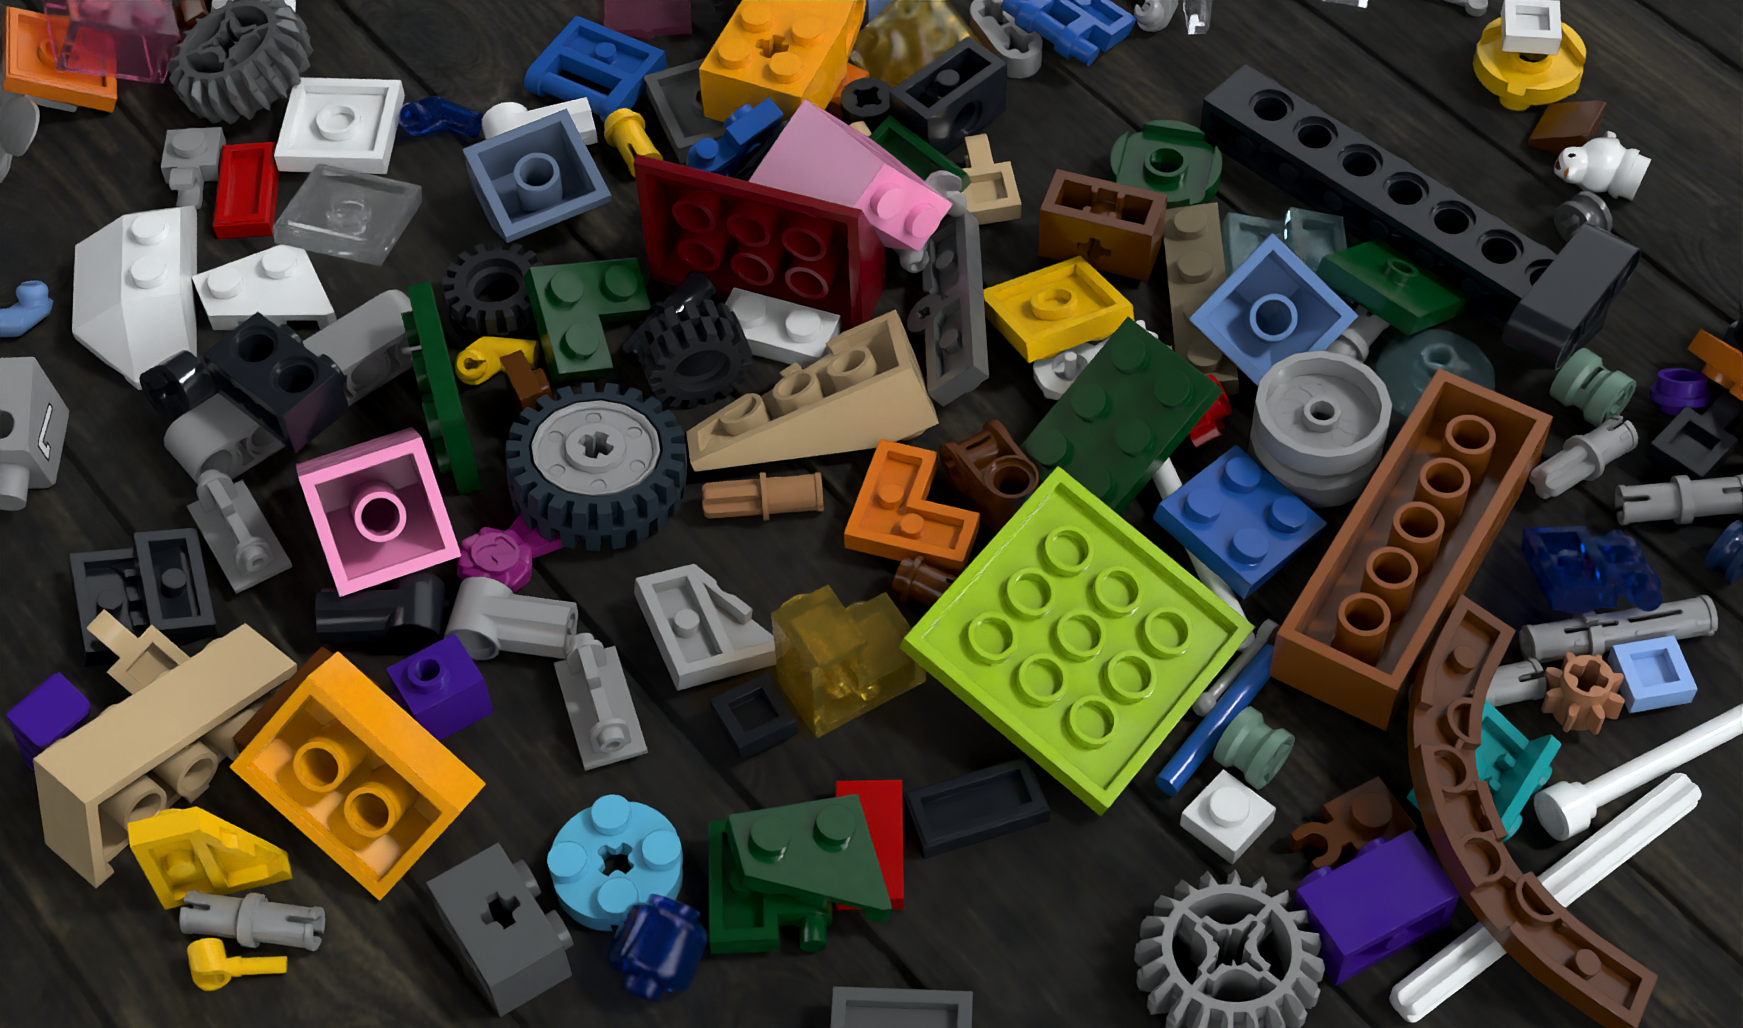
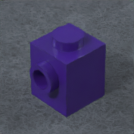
M455 633L386 668L394 692L389 697L438 741L494 713L485 680Z

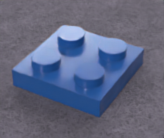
M1237 445L1159 503L1153 519L1212 572L1218 575L1243 599H1246L1318 540L1328 524Z

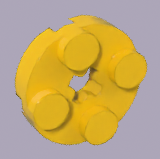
M1500 17L1489 23L1483 30L1481 40L1476 46L1473 67L1479 81L1489 91L1499 96V101L1505 108L1522 111L1529 108L1530 105L1554 103L1576 93L1583 74L1586 48L1580 36L1571 27L1561 22L1562 40L1558 55L1502 51ZM1523 55L1529 60H1536L1539 62H1528L1522 60L1520 56Z

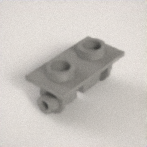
M208 470L202 473L197 480L196 494L199 500L188 505L187 508L235 593L246 590L293 567L244 481L241 480L233 484L228 475L220 473L218 470Z
M590 633L575 635L569 641L570 647L566 651V660L555 662L554 666L585 771L648 753L616 647L612 646L604 649L603 644L598 640H594L593 635Z

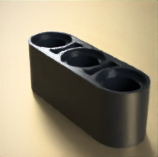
M1585 222L1516 306L1504 328L1501 341L1554 370L1560 369L1625 287L1640 260L1642 248L1590 222Z

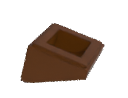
M1594 100L1549 104L1530 136L1528 145L1557 156L1565 148L1582 147L1595 138L1600 129L1607 102Z

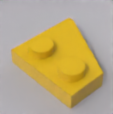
M197 806L183 810L175 808L164 809L154 813L150 818L127 823L130 848L165 910L187 905L183 900L190 890L224 896L293 879L287 851Z

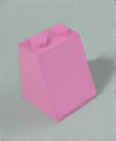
M806 99L803 100L748 181L861 209L884 247L920 251L953 205L874 140Z
M413 427L296 464L298 478L340 597L461 556L422 437Z

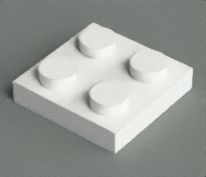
M300 78L301 83L292 87L274 154L278 171L387 174L405 96L401 80Z

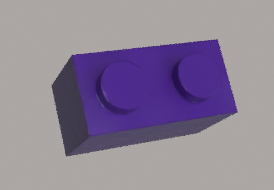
M1409 830L1390 841L1386 837L1374 839L1362 847L1352 861L1335 870L1325 866L1310 873L1297 887L1292 912L1307 910L1309 924L1306 932L1319 934L1321 948L1319 955L1316 957L1323 959L1325 972L1335 986L1448 926L1460 894L1413 831Z

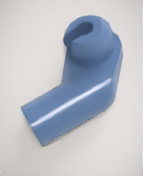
M27 281L17 287L16 296L19 302L7 309H0V337L21 336L50 314L53 300L48 298L49 290L45 283L42 281Z

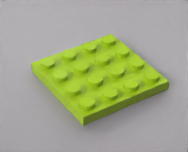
M1058 466L904 637L899 648L1098 815L1102 816L1254 630L1255 626Z

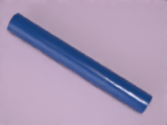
M1264 644L1215 706L1157 775L1155 783L1161 791L1170 796H1175L1216 746L1231 721L1249 705L1271 677L1269 671L1274 646Z

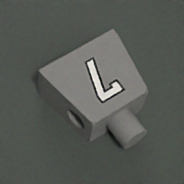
M35 357L0 358L1 510H21L26 506L28 489L49 488L56 483L69 418V409Z

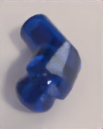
M432 96L417 102L406 103L400 109L398 117L401 126L411 136L426 137L452 130L470 138H475L482 129L483 114L448 99Z

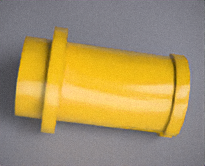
M622 108L611 113L605 120L604 138L610 146L618 149L628 165L630 173L635 177L633 162L637 155L663 160V157L656 150L644 131L646 126L643 117L628 108Z

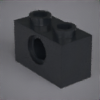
M967 36L889 91L890 115L941 154L945 155L962 143L964 137L973 135L1006 111L1007 63Z

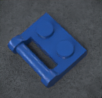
M576 15L530 66L525 75L524 87L526 91L540 97H545L549 94L566 102L587 97L591 112L599 115L601 122L605 123L607 117L614 111L622 108L631 110L632 106L645 93V75L662 71L667 67L665 51ZM563 69L612 89V91L607 96L561 77L558 73Z

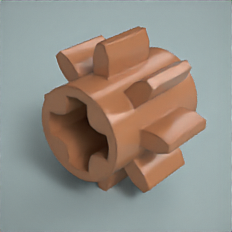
M1570 651L1566 652L1560 669L1547 667L1544 674L1547 694L1541 710L1543 713H1553L1555 719L1563 726V731H1583L1589 729V731L1596 735L1599 734L1605 717L1618 719L1625 699L1617 694L1624 676L1622 673H1613L1610 666L1602 660V655L1575 656Z

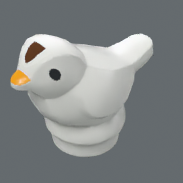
M1607 131L1603 138L1592 139L1582 147L1565 148L1556 160L1554 173L1565 182L1576 183L1584 191L1591 193L1608 191L1609 195L1615 199L1621 196L1632 201L1651 159L1638 154L1640 150L1624 148L1619 140L1616 139V134Z

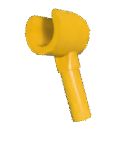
M217 938L200 939L187 947L193 982L204 991H214L225 986L231 980V977L287 973V956L249 958L237 956L227 958L222 940Z

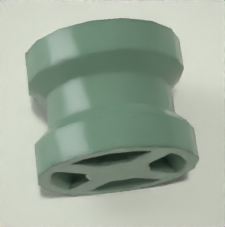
M1249 706L1243 709L1226 728L1214 750L1213 759L1225 768L1235 766L1244 773L1245 781L1256 790H1259L1266 786L1283 766L1294 746L1295 737L1284 728L1276 730L1270 728L1264 723L1263 715Z

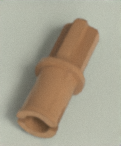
M760 472V479L706 483L702 487L704 515L709 519L763 515V521L769 520V514L816 510L822 512L824 511L821 472L766 478V472Z

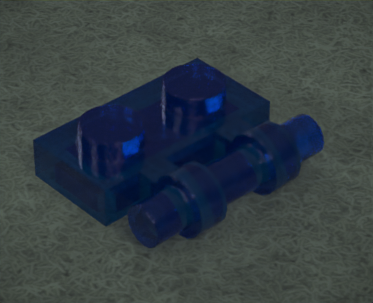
M1585 525L1523 528L1521 551L1552 610L1583 614L1592 611L1594 608H1617L1618 595H1624L1627 601L1637 604L1639 609L1645 612L1654 611L1661 605L1663 600L1660 593L1662 588L1661 580L1653 567L1645 563V554L1638 542L1632 537L1626 536L1621 530H1612L1606 533L1605 536L1592 537Z

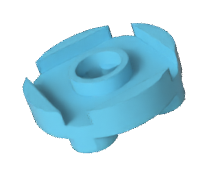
M619 795L603 796L596 800L592 807L586 808L572 817L559 831L553 842L552 849L548 853L547 863L560 905L575 921L591 929L612 931L611 925H625L633 922L634 928L649 924L660 917L673 904L682 887L683 852L673 825L657 810L638 802H628ZM617 854L628 855V863L632 868L628 873L624 874L622 871L615 870L609 876L602 874L605 869L604 860Z

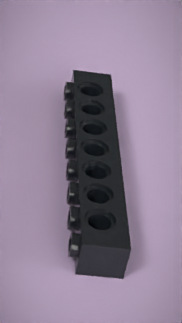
M1247 64L1243 65L1203 99L1200 130L1205 133V142L1213 147L1217 146L1219 151L1364 243L1379 238L1471 296L1466 308L1503 331L1516 306L1558 256L1546 246L1528 238L1504 223L1497 216L1489 214L1458 195L1453 189L1432 179L1411 166L1406 160L1388 152L1367 139L1360 132L1344 125L1323 112L1316 105L1305 101L1279 85L1272 78L1266 77ZM1609 307L1570 357L1582 349L1603 328Z

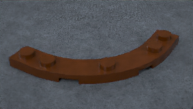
M1461 594L1448 607L1426 649L1415 676L1409 702L1407 725L1409 766L1415 797L1425 828L1439 860L1457 891L1479 922L1511 957L1534 978L1603 1027L1638 1028L1658 975L1576 919L1550 894L1532 871L1522 874L1502 842L1508 834L1495 808L1487 781H1479L1475 750L1481 745L1482 713L1488 689L1516 630Z

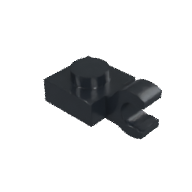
M1725 390L1702 416L1686 406L1651 442L1646 457L1675 476L1687 475L1691 481L1709 479L1734 452L1738 439L1731 434L1740 424L1741 420L1736 417L1743 411V401L1732 395L1729 390Z

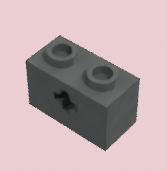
M499 842L426 882L438 916L500 1017L572 976L565 950L574 946V943L564 922L555 910L544 915L534 899L541 895V891L529 867L523 859L512 864ZM507 922L509 927L503 929L502 925Z

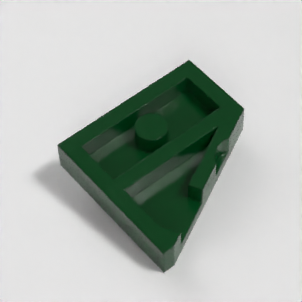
M858 794L728 815L725 829L741 888L769 895L787 894L794 897L800 903L824 909L827 902L830 901L867 911V920L875 922L888 921L892 905Z

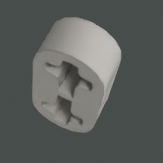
M974 0L970 7V32L974 40L1007 63V77L1021 79L1037 73L1042 63L1043 40L1041 36L1035 31L1028 34L1016 26L1015 18L1001 9L1003 0ZM1012 45L1014 49L1009 50V46Z

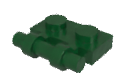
M727 820L709 821V943L711 954L780 951L779 926L792 925L799 928L800 948L803 951L819 952L827 947L826 928L833 922L832 902L828 901L824 909L800 903L790 895H769L741 888L725 829Z

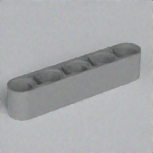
M388 290L379 294L303 341L304 346L316 356L326 354L340 367L345 376V382L342 386L349 406L413 367L411 351L421 349V345L409 347L401 313L412 311L410 299L399 290ZM219 393L176 419L170 425L164 437L166 449L196 483L199 476L208 470H218L233 480L286 446Z

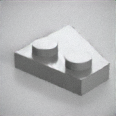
M696 564L635 579V597L677 691L791 661L794 647L791 639L783 632L774 637L752 620L753 609L737 596L722 591L718 587L716 580Z

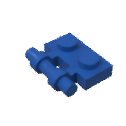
M1003 0L1001 4V9L1015 18L1016 26L1028 34L1035 31L1054 44L1055 52L1067 60L1074 57L1086 66H1090L1095 61L1100 50L1106 52L1129 36L1137 19L1110 0Z
M770 97L755 108H752L750 104L743 105L724 122L723 126L726 129L721 139L716 142L711 138H703L693 144L687 155L686 166L734 178L736 173L764 145L771 132L780 124L784 114Z

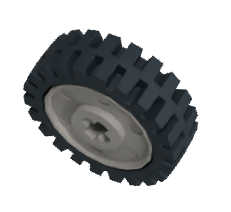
M594 382L581 383V394L577 395L573 394L570 386L557 389V401H554L545 394L536 400V410L527 406L519 414V423H513L509 431V440L506 441V475L512 506L517 514H522L523 523L531 530L537 526L539 527V534L544 539L551 542L560 533L561 544L564 547L575 549L578 540L585 539L587 550L600 551L601 540L609 539L612 549L626 547V535L628 534L632 536L636 543L643 541L649 537V526L658 532L667 525L668 515L675 516L680 508V499L684 498L687 456L681 425L677 426L676 417L669 409L662 412V403L653 396L643 402L642 391L632 387L622 396L619 392V384L606 383L603 392H595Z

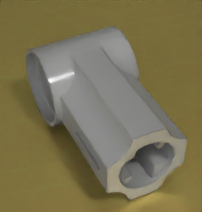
M486 577L466 578L460 584L444 639L455 633L471 659L474 660L492 659L498 655L499 650L566 659V651L570 647L569 641L577 635V605L574 602L515 595L503 583Z

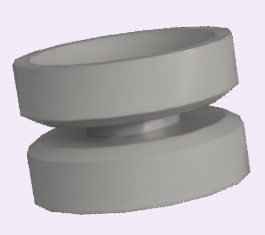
M1319 350L1296 353L1275 363L1259 382L1247 454L1308 507L1325 508L1346 504L1362 495L1380 465L1392 409V403L1385 383L1369 366L1344 354Z

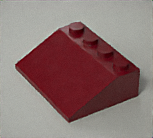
M637 155L633 164L651 280L678 286L685 279L686 274L693 270L702 273L714 284L717 290L715 295L719 298L728 299L735 287L841 315L843 330H849L870 321L886 286L885 247L861 209Z

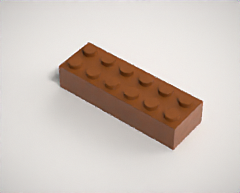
M1438 368L1277 632L1269 671L1270 676L1387 731L1408 694L1409 686L1415 681L1416 673L1426 649L1448 607L1461 594L1464 595L1527 484L1531 471L1539 463L1553 416Z

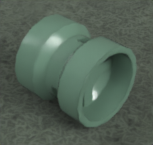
M1582 348L1571 356L1561 368L1552 383L1550 396L1564 406H1576L1582 410L1584 420L1597 428L1613 415H1620L1634 394L1636 381L1622 371H1609L1603 367L1600 356L1588 348Z

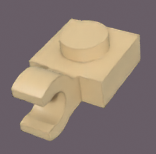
M987 134L964 137L968 155H965L966 168L962 170L968 174L972 182L962 192L966 196L967 210L979 220V225L1020 219L1021 200L1011 162L993 163Z
M105 609L87 627L93 635L120 657L107 673L132 695L152 683L161 673L172 670L190 659L188 655L153 625L137 638Z

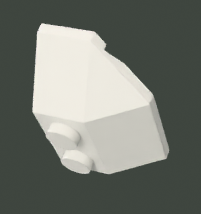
M195 205L123 215L75 245L72 333L77 341L107 365L123 374L125 379L138 390L142 389L139 380L140 375L168 357L182 350H188L197 357V291L192 280V276L197 275V211Z

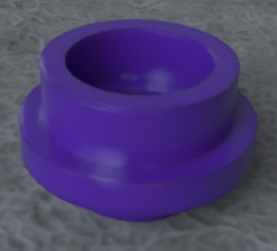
M1669 368L1660 370L1657 373V382L1651 384L1649 388V398L1660 404L1661 411L1678 415L1686 406L1697 412V408L1709 405L1711 403L1712 391L1706 387L1707 376L1704 373L1691 369Z

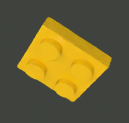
M1081 255L983 290L985 317L1028 363L1053 358L1061 351L1089 341L1106 339L1118 329L1127 317L1134 320L1133 305Z

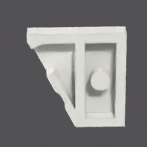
M300 238L192 276L196 291L213 330H234L257 311L277 326L287 324V321L317 320L319 328L324 329L337 321L334 310Z

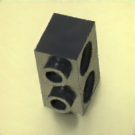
M258 311L202 354L216 392L295 453L350 409L342 386L345 382V376L340 367L326 354L316 356L307 349L299 336L286 324L277 326Z

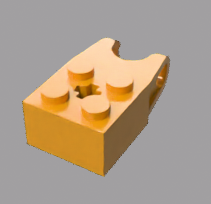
M742 0L699 68L704 117L725 122L731 114L743 105L750 104L752 108H755L768 97L784 114L781 122L792 118L804 99L825 110L847 73V62L862 24L866 0Z

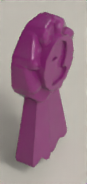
M521 513L511 527L505 531L483 527L479 533L465 538L461 542L459 549L461 556L458 557L457 575L461 581L470 577L494 579L503 583L515 593L530 581L533 558L564 547L561 544L560 533L551 542L544 539L539 534L538 526L531 530L523 523Z

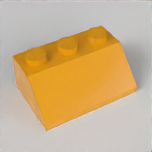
M338 651L306 677L230 765V768L379 901L486 785L482 779Z

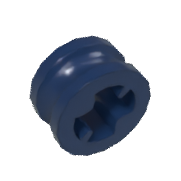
M1740 520L1733 522L1722 533L1704 561V565L1710 570H1714L1716 567L1723 569L1725 572L1724 579L1729 583H1734L1743 575V522Z

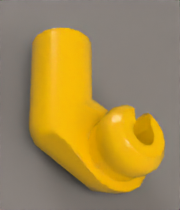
M483 336L457 355L454 362L455 373L465 384H483L502 371L500 357L522 350L531 369H536L539 362L538 340Z

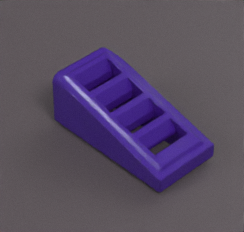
M58 672L50 676L10 709L6 717L24 763L34 772L33 758L44 752L46 748H49L57 740L66 738L85 726L91 712V706L88 699Z

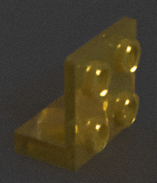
M893 0L858 33L849 57L857 67L868 71L870 78L882 80L893 89L967 36L986 48V46L948 0Z

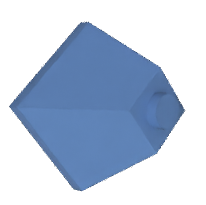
M1272 233L1248 255L1188 320L1259 387L1260 380L1275 363L1296 353L1325 351L1358 315Z

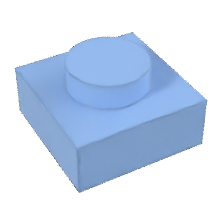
M1674 635L1612 646L1607 660L1613 673H1622L1624 676L1619 689L1622 697L1625 699L1629 713L1692 703L1697 692V686Z

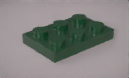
M431 282L407 286L412 311L403 312L401 316L409 347L421 345V349L411 351V358L420 393L432 390V393L422 395V405L431 439L443 436V438L432 440L440 473L444 475L453 472L459 496L480 491L482 486Z
M1127 317L1019 449L1036 466L1041 481L1044 482L1059 466L1120 516L1223 391L1215 382L1130 317Z

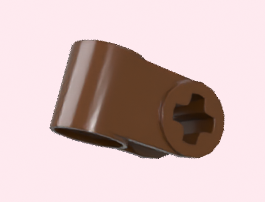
M996 419L984 423L981 432L957 444L948 441L939 446L940 461L947 477L953 486L968 498L986 520L988 526L996 533L1006 525L1039 488V472L1036 466L1029 461L1013 442L1006 428Z

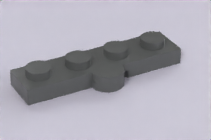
M968 210L962 217L950 216L939 223L935 232L930 236L927 249L929 262L925 269L922 270L923 291L928 295L916 303L907 320L908 330L926 343L928 395L943 407L964 393L973 391L981 382L989 378L979 220Z

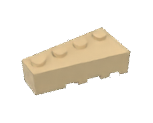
M244 623L226 636L211 641L201 652L179 666L161 673L152 683L121 703L109 706L96 719L66 738L57 740L49 748H46L44 752L33 758L45 844L95 888L100 886L114 873L112 866L108 862L129 844L127 823L150 818L151 815L158 811L169 809L181 797L192 803L210 787L208 783L214 777L218 764L226 757L235 761L240 755L232 737L297 672V663Z

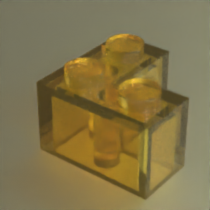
M826 585L810 594H799L792 597L780 609L771 613L778 683L816 738L926 682V670L899 648L902 640L912 628L886 592L867 602L859 601L844 608L830 586Z

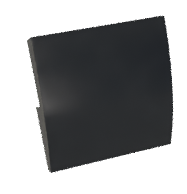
M196 527L137 532L133 534V548L69 554V573L85 667L116 663L120 659L117 654L87 629L88 625L104 609L137 638L153 625L177 647L215 632L216 622Z

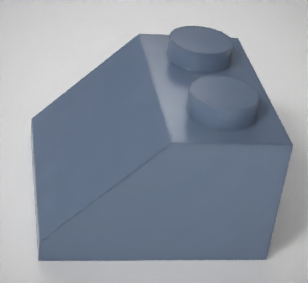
M567 108L463 149L473 191L492 229L507 243L612 201L611 193Z

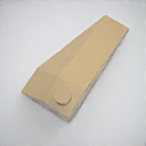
M896 309L834 337L825 343L830 353L802 370L801 366L795 362L779 372L782 379L772 390L761 397L755 393L745 394L686 431L690 463L695 472L877 448L880 439L892 442L911 440L921 435L927 428L939 424L932 397L928 395L926 381Z

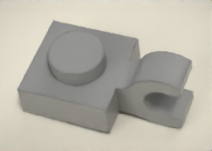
M222 127L167 130L161 171L166 184L169 183L170 189L178 190L177 207L195 205L196 209H200L202 206L204 182L218 181L222 145H226Z

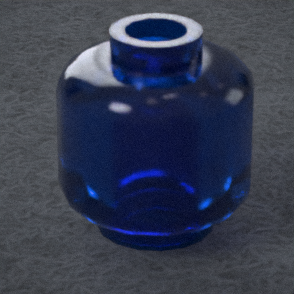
M650 894L647 902H634L628 905L608 952V960L611 967L624 975L620 988L653 1002L660 1001L663 991L683 993L688 990L708 941L707 931L697 922L700 912L681 902L657 894Z

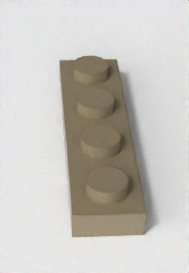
M1218 202L1166 209L1164 244L1175 353L1205 376L1209 374L1214 375L1223 387L1226 395L1240 394L1237 367L1188 320L1226 279Z

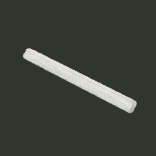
M1672 774L1543 872L1537 879L1563 907H1567L1693 810L1702 795L1700 788L1692 783L1686 774ZM1478 922L1396 984L1389 997L1390 1003L1404 1020L1411 1023L1417 1022L1507 952L1486 928Z

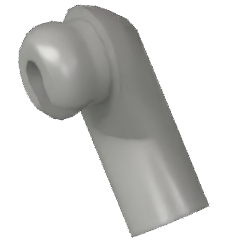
M1145 0L1142 7L1136 4L1134 16L1137 18L1139 27L1148 32H1156L1167 27L1178 6V0Z

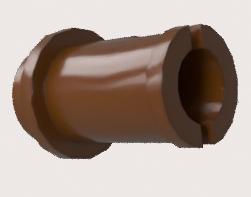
M920 555L915 560L904 557L895 574L891 591L900 594V600L903 603L908 604L912 599L932 607L958 577L926 565L925 557Z

